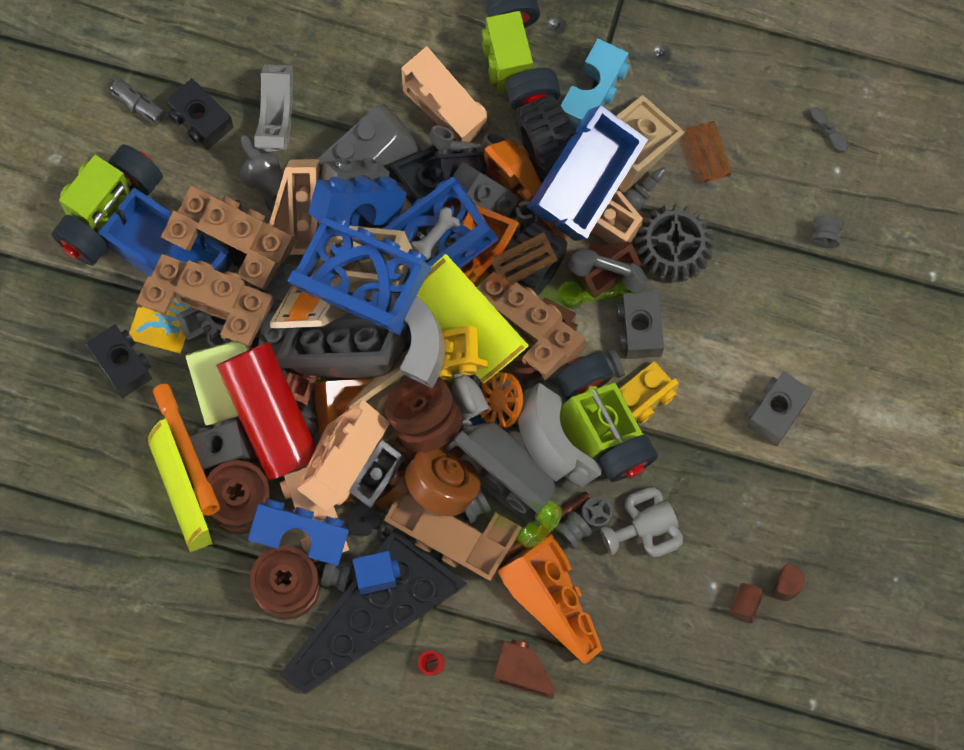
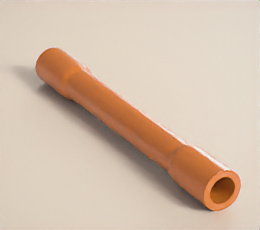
M160 384L153 389L154 397L162 415L167 420L177 449L194 487V493L203 515H212L219 511L220 505L211 484L207 481L178 411V405L168 384Z

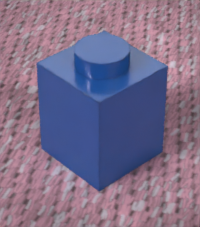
M389 551L353 559L360 595L397 587L395 578L401 577L397 559L391 560Z

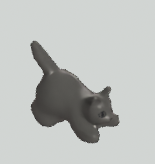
M242 135V146L248 158L240 168V177L249 188L256 186L259 189L267 208L273 212L283 178L280 161L273 152L258 150L248 136Z

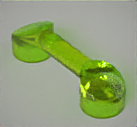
M621 279L617 282V286L610 287L594 299L586 291H582L578 283L568 281L559 288V300L567 308L577 309L582 303L616 297L622 300L623 294L635 292L628 290L623 285Z
M550 499L535 517L541 525L538 527L530 521L516 540L525 548H533L540 544L558 525L562 514L561 507Z

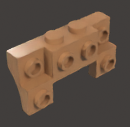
M191 185L178 212L173 211L161 237L190 251L196 238L202 231L246 253L247 255L237 275L243 280L266 290L279 266L290 255L298 238L264 222L265 215L249 208L247 213L238 209L240 203L225 195L220 200Z
M162 254L152 276L147 277L136 301L138 307L142 308L143 306L159 312L161 316L165 317L176 297L177 302L226 320L220 333L221 338L233 340L245 345L249 349L260 326L269 315L274 298L273 295L246 286L242 278L233 272L226 271L224 274L214 270L212 265L204 261L195 263L188 260L185 263Z
M494 271L477 288L529 345L530 350L522 357V361L525 365L529 364L539 371L545 380L562 365L574 360L586 348V338L562 322V314L558 308L541 301L531 288H524L517 282L512 285Z
M409 490L403 497L394 501L384 518V521L416 538L417 540L414 543L416 546L429 553L432 549H435L443 554L441 560L457 568L461 564L489 581L493 580L497 570L523 528L495 512L484 533L454 516H442L428 511L412 497Z

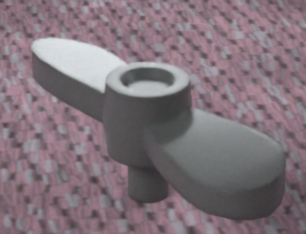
M813 107L810 115L822 128L823 135L829 137L836 151L845 152L848 146L847 141L835 131V125L828 121L824 112L817 107Z

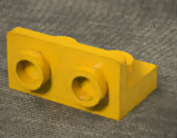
M466 326L442 331L445 342V357L439 374L440 378L449 380L452 379L454 374L475 375L477 370L488 368V361L478 358V331L476 327Z
M654 361L622 386L619 391L636 422L639 421L640 424H643L654 415L653 409L661 403L666 406L678 395L676 391L679 382L676 379L671 380Z

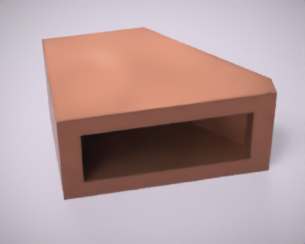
M629 241L587 248L596 252L597 255L629 265L635 263L641 266L634 247ZM595 266L592 267L587 276H579L571 271L577 285L594 299L624 277V275Z
M512 639L511 643L504 641L493 682L553 700L555 687L535 651L529 649V644L514 639Z

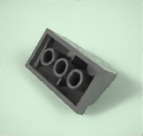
M377 105L318 158L320 180L323 164L327 161H336L338 158H345L351 161L373 158L378 160L385 169H388L391 164L430 147L386 105Z
M344 315L320 327L290 328L276 358L281 368H291L308 377L353 379L384 376L391 372L405 348L408 339L407 324L403 321L405 325L400 335L356 315Z
M486 422L467 427L458 432L444 446L448 451L452 448L461 451L463 455L460 457V460L472 463L475 472L479 474L480 487L528 528L532 529L549 521L556 512L550 506L555 491V481L538 466L524 446L495 423Z

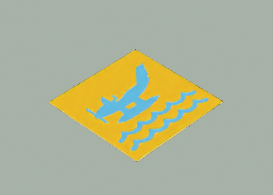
M176 297L165 317L161 316L159 312L143 306L142 308L138 307L129 334L135 342L181 354L186 336L176 315L191 307L177 302Z

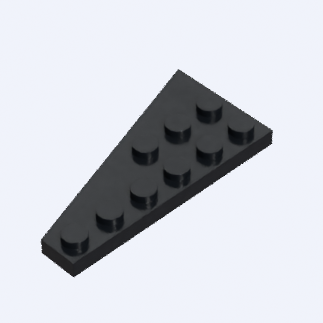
M394 529L375 554L389 551L391 560L397 559L401 577L395 578L397 587L360 595L357 578H355L280 675L306 695L465 588L467 583Z

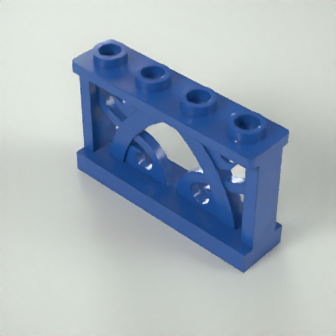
M454 177L440 182L433 192L426 197L416 200L410 209L402 215L392 218L388 225L383 228L404 231L411 244L419 229L433 228L439 220L440 210L452 200L458 199L461 203V208L456 218L459 219L460 226L446 230L439 239V255L425 262L431 267L447 254L460 269L499 240L463 185ZM451 205L450 209L452 210V217H453V215H454V206ZM468 212L478 225L472 230L461 224ZM449 237L451 240H456L455 243L447 248L446 243ZM408 268L403 284L407 282L411 274L410 268Z
M322 216L319 221L320 225L296 271L293 270L287 281L304 293L400 335L405 325L403 321L427 274H430L432 270L425 262L426 257L412 249H409L408 253L400 250V245L387 238H384L382 242L374 239L375 235L364 228L359 227L355 231L349 228L350 224L338 217L334 216L330 220ZM340 236L344 240L343 245L336 248L335 244L332 243V251L336 256L330 259L325 248L330 238ZM353 241L361 244V246L353 247ZM382 254L391 257L392 259L388 263H386L385 258ZM321 257L325 263L311 276ZM370 257L375 265L379 283L364 284L355 290L352 296L348 295L350 281L342 267L353 261ZM400 265L409 266L411 274L407 282L402 285H392L391 280L397 281L404 277L403 273L396 274L397 267ZM337 271L341 277V282L338 286H332V280L337 278L333 273ZM379 290V294L372 292L374 295L372 301L367 302L365 300V295L368 291ZM392 293H400L391 313H389Z

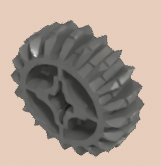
M677 204L673 205L672 211H669L665 205L662 206L661 214L653 209L650 213L651 219L645 217L642 220L643 227H639L637 232L639 237L635 239V246L639 247L636 254L638 257L644 258L641 265L643 267L651 265L649 271L651 275L656 274L657 271L661 272V281L665 280L666 275H670L673 283L677 281L678 275H681V278L686 282L689 279V273L696 277L699 275V268L706 269L708 265L707 260L712 259L713 252L710 249L714 248L715 241L710 239L713 236V230L705 229L708 225L707 219L698 221L699 211L690 215V208L688 206L682 212L678 211L679 207ZM670 225V230L667 233L652 236L658 229ZM681 226L688 229L693 235L683 232ZM674 234L676 243L678 245L676 253L674 252L673 242L671 241L673 239ZM691 250H698L690 259L679 262L680 255L683 253H691ZM656 252L666 254L669 261L660 257Z

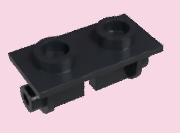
M477 147L461 149L460 153L452 154V149L439 150L434 152V157L424 160V163H433L430 173L432 178H436L438 181L453 177L462 161L482 174L487 172V166L482 162L484 151L478 152Z

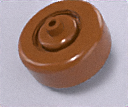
M444 446L426 453L419 451L408 464L405 471L407 488L412 497L428 511L442 516L459 515L477 497L481 486L480 476L475 472L472 463L460 460V457L463 455L461 451L456 448L448 451Z

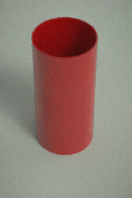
M270 342L254 347L216 365L267 480L281 477L308 465L316 445Z

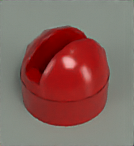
M428 650L419 657L418 666L425 675L436 676L443 671L445 660L439 652ZM439 662L437 666L427 668V663Z

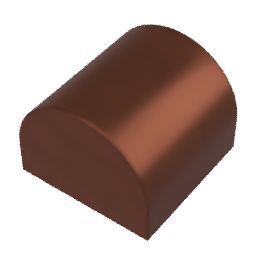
M287 368L285 378L298 407H305L308 404L317 378L304 376L291 368Z
M788 563L784 564L773 592V598L789 601L800 593L805 584V577L798 567Z
M741 583L729 613L744 622L753 623L763 598L762 589L750 584Z

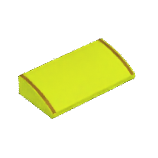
M445 254L431 266L432 270L430 274H427L417 297L427 305L436 317L442 331L466 326L477 328L478 358L488 361V368L477 370L475 375L485 383L529 345L449 256Z
M166 418L160 420L151 430L148 443L189 552H193L213 543Z

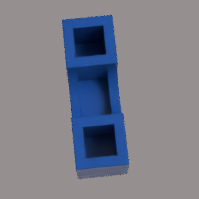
M331 177L330 180L316 181L308 213L318 222L322 216L330 220L335 216L350 223L353 212L359 207L358 212L371 224L388 225L392 218L401 214L407 192L399 187L394 179L389 177H380L379 180H371L364 177H356L355 180H344L339 177Z
M266 498L265 503H258L248 537L249 541L278 549L280 540L286 531L294 528L302 529L311 538L308 552L309 558L339 565L349 531L347 526H343L344 520L327 515L325 520L313 517V511L296 507L295 512L283 508L284 503Z

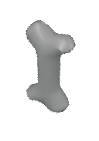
M442 208L436 225L424 239L412 241V249L423 254L426 257L425 261L430 260L433 246L446 230L460 226L459 219L452 217V210L450 208Z

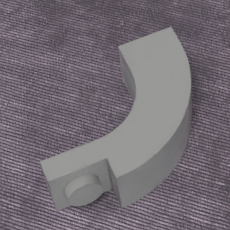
M263 66L261 71L260 118L254 136V146L258 147V149L270 152L288 149L292 116L293 66Z
M379 290L372 291L379 294ZM371 293L369 297L370 301H372L374 297L373 293ZM392 293L389 313H391L399 297L397 293ZM416 296L404 319L410 327L412 339L410 349L399 369L405 376L433 388L444 363V336L436 317L427 305Z
M538 383L523 395L522 411L518 418L522 440L533 460L554 481H558L564 476L582 488L601 475L602 466L578 450L567 439L560 423V410L563 398L541 383Z

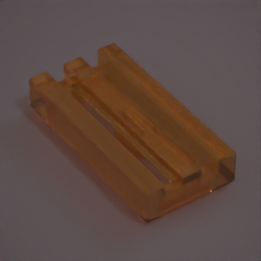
M711 121L707 125L699 124L696 128L688 127L686 134L702 182L706 183L731 176L732 172L715 121ZM706 132H710L722 168L721 172H719ZM700 134L713 174L708 175L695 135Z
M543 232L490 259L505 288L553 264L558 259ZM543 242L544 246L502 267L500 266V263ZM548 252L549 257L506 278L504 273Z

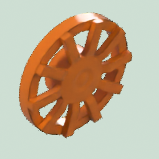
M498 372L487 382H482L481 391L487 403H490V409L480 415L486 422H493L500 428L506 429L511 427L521 414L523 393L521 385L514 375L508 372ZM501 377L498 387L496 379ZM507 379L510 384L504 388L505 380ZM512 389H514L515 398L513 396V393L511 392ZM514 402H515L514 410H513V412H512L511 409H512L513 404H514ZM503 413H506L510 417L506 422L504 420ZM497 414H498V417H499V422H500V424L497 423V422H495V421H496Z

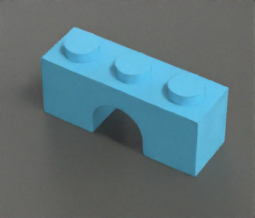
M597 39L584 65V74L595 79L598 83L597 87L592 90H581L571 86L561 104L571 127L577 129L589 109L599 105L604 107L606 103H612L618 90L615 88L618 80L623 81L630 69V65L627 64L628 52L601 39Z

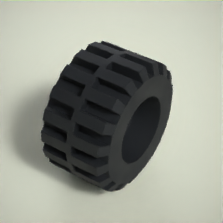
M551 95L516 109V124L521 141L530 154L529 159L534 168L542 176L549 174L570 138L574 136L563 108Z
M535 222L528 226L512 244L502 260L497 274L512 285L517 282L524 288H531L538 296L551 281L561 265L567 251L568 242L539 222Z

